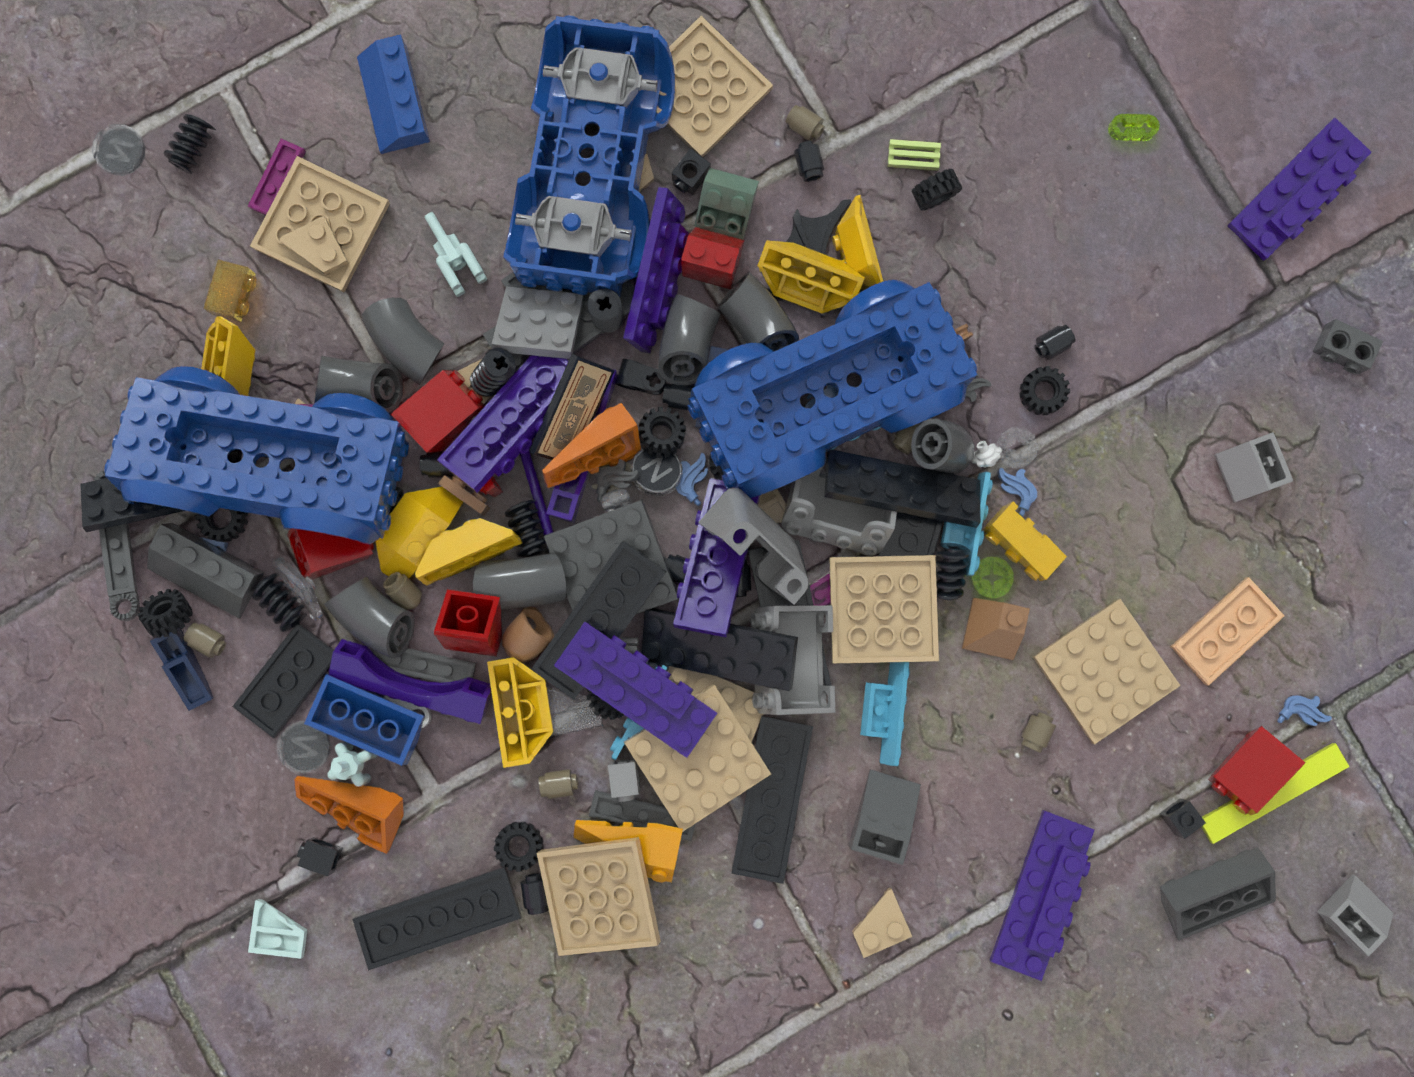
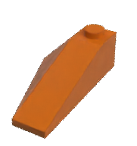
M622 403L609 407L599 414L542 470L545 484L548 488L575 480L580 473L586 471L594 474L599 472V467L608 464L611 467L616 466L620 459L626 462L641 452L637 423Z
M297 776L294 779L297 798L320 814L325 815L328 813L338 821L337 825L343 830L346 827L352 829L359 834L357 839L365 845L385 854L390 851L404 816L402 797L394 792L378 787L364 785L357 787L350 783Z

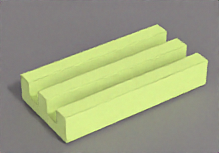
M890 139L887 167L938 171L941 143ZM894 148L914 149V150H927V151H934V152L895 150ZM894 156L933 159V162L896 160Z

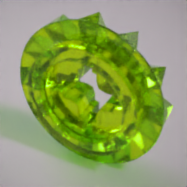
M986 557L980 560L978 570L974 572L971 579L974 589L982 596L998 598L1009 592L1013 585L1014 574L1011 566L1005 560L999 557ZM991 566L994 575L1003 576V578L994 582L993 589L989 580L982 579V577L990 574Z

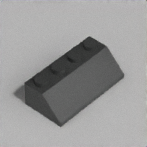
M174 523L160 525L148 550L147 569L237 618H241L254 593L252 589L260 582L264 575L263 571Z
M1258 847L1252 850H1244L1237 856L1227 860H1219L1212 866L1202 870H1194L1187 876L1177 880H1169L1160 886L1161 902L1178 941L1276 902L1275 870Z

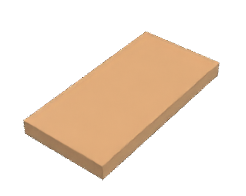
M1246 577L1170 647L1206 686H1209L1284 617V614L1249 577Z

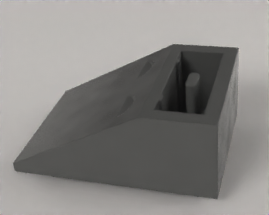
M870 769L848 844L850 849L903 865L911 838L921 784Z

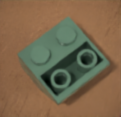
M709 168L703 183L694 227L743 240L759 181Z

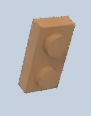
M444 475L438 483L483 516L489 511L490 507L485 504L488 499L475 491L473 494L467 492L464 489L467 484L457 477L453 476L452 479H449Z

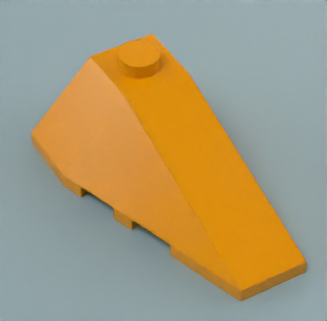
M576 820L573 838L584 844L639 837L647 878H651L656 882L672 883L683 829L658 823H647L646 828L633 827L632 822H623L622 826H612L607 821Z

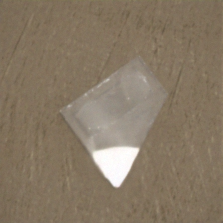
M281 556L274 560L272 563L278 578L284 582L287 589L290 588L292 595L298 598L297 601L299 603L302 601L306 603L310 613L309 616L314 621L322 617L323 614L314 592L316 590L314 582L308 576L304 578L293 562L288 563Z
M547 686L554 731L551 735L552 737L603 726L601 714H594L596 709L594 707L590 709L589 704L591 700H587L586 696L578 695L573 700L559 689Z

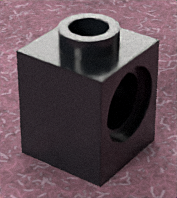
M690 148L672 171L673 185L682 193L687 191L693 195L705 180L708 170L711 168V163ZM687 170H693L696 172V176L686 178L683 173Z
M1181 798L1159 813L1174 835L1186 839L1206 824L1192 803Z
M315 837L306 840V843L303 842L298 850L297 857L300 858L298 866L329 876L335 872L343 847Z

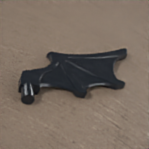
M851 199L842 200L839 206L832 212L816 218L802 216L797 209L793 216L792 232L786 242L796 243L825 254L829 238L842 214L850 205ZM766 288L777 301L785 300L774 296L771 289Z

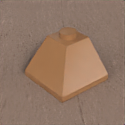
M972 598L961 649L1014 660L1025 634L1030 608Z

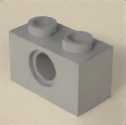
M635 759L610 762L608 772L611 797H618V802L634 800V797L639 795L641 791L637 762Z

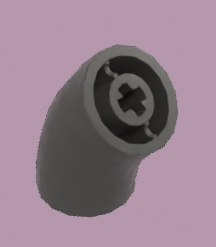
M747 272L730 289L717 307V310L736 328L747 344L761 343L773 351H777L799 341V335L783 308L764 285L750 272Z
M678 294L675 295L666 319L659 350L658 372L664 380L676 385L696 383L700 372L708 364L712 338L721 316L719 312L691 298Z
M392 297L373 303L362 313V321L368 334L393 366L407 378L420 385L435 362L444 343L432 335L418 321L407 300Z
M321 356L314 403L328 394L349 393L376 402L390 413L398 407L403 396L402 376L392 364Z
M928 419L921 422L915 429L911 442L914 459L925 469L958 474L969 466L974 457L975 446L972 436L964 427L947 420Z
M555 553L509 560L482 561L474 572L473 593L500 597L501 610L540 606L564 601L566 598V579L562 564Z
M367 576L324 603L333 617L351 635L383 655L391 658L399 657L406 650L412 639L415 627L413 613L386 598Z

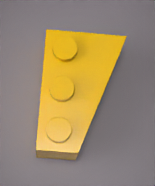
M1012 501L1003 506L982 529L987 533L985 537L993 545L997 546L999 544L1006 550L1004 554L1012 562L1022 564L1026 568L1024 572L1034 581L1037 579L1039 581L1047 580L1067 556L1047 535H1042L1033 527L1035 523L1030 518L1025 520L1015 511L1019 506Z

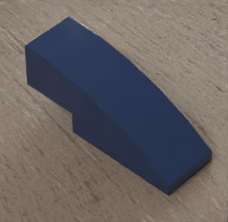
M181 628L176 629L177 633L173 634L170 632L168 637H164L163 634L161 638L154 636L150 643L163 662L162 669L188 711L212 700L213 695L192 648L184 641V634Z

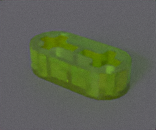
M1118 114L1110 122L1108 132L1115 140L1147 141L1156 135L1160 124L1155 116L1149 114ZM1119 122H1122V126L1128 128L1120 132V128L1116 126ZM1144 123H1147V126L1152 129L1147 133L1145 128L1137 127H1142Z

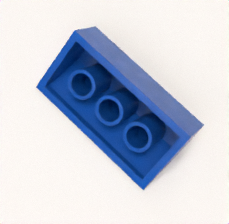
M401 34L376 40L357 56L380 153L384 154L430 142L408 49Z
M326 674L304 724L403 766L409 763L417 745L424 715Z

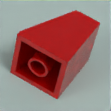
M695 227L688 235L682 255V276L731 289L745 240Z
M442 370L400 405L391 415L429 453L445 451L470 424L472 418L481 412L485 405L482 403V396L473 389L470 390L464 384L465 379L456 370Z
M290 529L287 533L304 583L367 560L373 554L372 550H374L373 543L365 544L325 533L300 529Z
M447 589L434 629V635L444 649L497 657L502 639L500 597Z
M1260 726L1249 732L1208 780L1212 783L1211 787L1221 796L1227 795L1234 801L1233 806L1244 815L1248 813L1251 816L1257 814L1306 762L1265 728Z

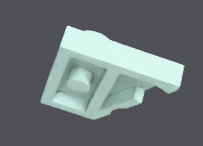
M255 900L248 953L303 958L307 929L264 900Z

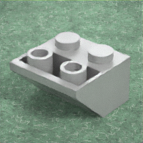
M1274 432L1214 455L1233 503L1293 481Z
M1354 874L1317 911L1354 950L1370 956L1388 937L1393 912Z

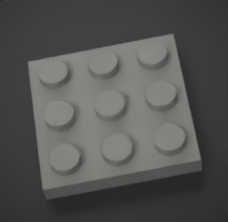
M506 286L491 344L492 349L502 348L509 353L570 359L582 312L583 295Z

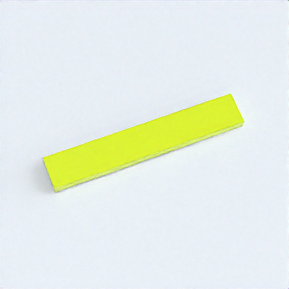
M1331 743L1303 759L1306 762L1303 767L1257 814L1251 816L1248 813L1246 815L1242 814L1233 806L1234 801L1231 800L1202 816L1206 822L1202 829L1210 843L1214 844L1347 769L1349 765L1337 744Z

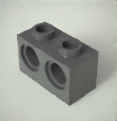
M1335 319L1325 324L1313 352L1320 355V358L1326 362L1344 366L1343 369L1349 373L1360 374L1371 369L1383 341ZM1332 338L1337 341L1338 348L1332 345ZM1356 349L1360 351L1361 359L1357 358L1355 354Z

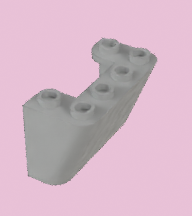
M823 467L791 482L781 524L787 533L810 538L816 542L835 545L841 549L860 552L866 556H874L883 550L895 529L897 512L825 498V475L820 473Z
M730 488L725 491L698 523L706 531L725 541L740 556L754 540H757L768 551L756 567L758 578L770 589L795 605L808 588V578L796 542L741 489ZM744 529L746 531L745 540L739 544L733 541L735 531Z
M832 605L756 608L750 618L752 628L798 637L793 688L790 691L755 684V693L752 697L753 707L757 709L758 713L769 715L836 713L835 686L823 685L822 633L833 632ZM826 694L828 696V704L826 703Z

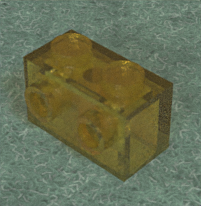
M218 259L203 309L212 315L242 322L243 316H246L249 310L248 298L250 292L255 289L256 274L248 267Z

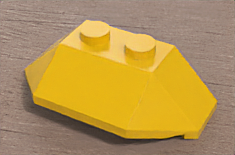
M857 195L838 224L835 236H832L835 251L840 252L841 261L865 277L860 289L863 291L883 282L862 198L861 195Z
M766 240L757 265L774 296L819 313H825L846 305L859 294L865 279L864 276L843 261L791 242Z
M217 316L215 322L206 333L201 369L218 375L229 382L240 395L248 396L249 387L251 386L252 368L255 361V348L237 325L222 316Z
M442 486L405 493L390 513L391 524L389 530H385L383 539L379 538L375 541L381 572L388 577L395 572H399L410 578L417 570L430 541L447 529L463 501Z
M481 518L466 521L463 526L454 530H446L440 533L438 537L432 539L415 575L418 580L427 586L437 580L448 578L476 566L482 561H487L503 554L514 546L522 544V542L511 529Z
M514 657L489 661L487 665L503 768L530 764L554 732L546 680Z

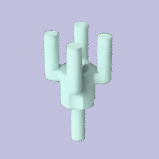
M433 212L425 215L424 218L438 240L433 245L438 255L436 263L456 297L463 295L465 290L453 271L462 269L466 263L478 284L487 281L483 269L468 244L460 243L455 234L446 235Z
M347 742L338 743L335 746L338 757L333 758L331 762V770L327 774L328 778L331 780H347L351 778L357 787L370 783L371 776L361 772L364 768V763L376 758L378 755L366 750L356 753L351 751L353 749L352 744Z

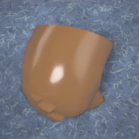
M525 607L505 630L502 637V646L509 658L514 657L521 663H526L544 652L554 638V633L542 613L536 607ZM526 616L534 620L537 625L535 629L531 627Z

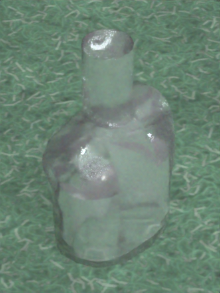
M620 488L606 493L600 502L604 511L609 512L628 505L631 498L626 489Z

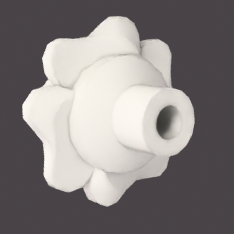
M981 441L977 444L978 450L974 452L972 463L977 464L978 467H992L1001 458L1000 453L1002 449L996 447L994 443L987 445L985 441Z

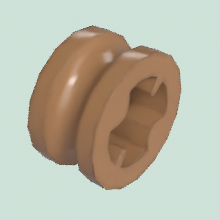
M967 324L955 329L956 334H959L964 342L973 336L972 332H968L967 328L969 326Z

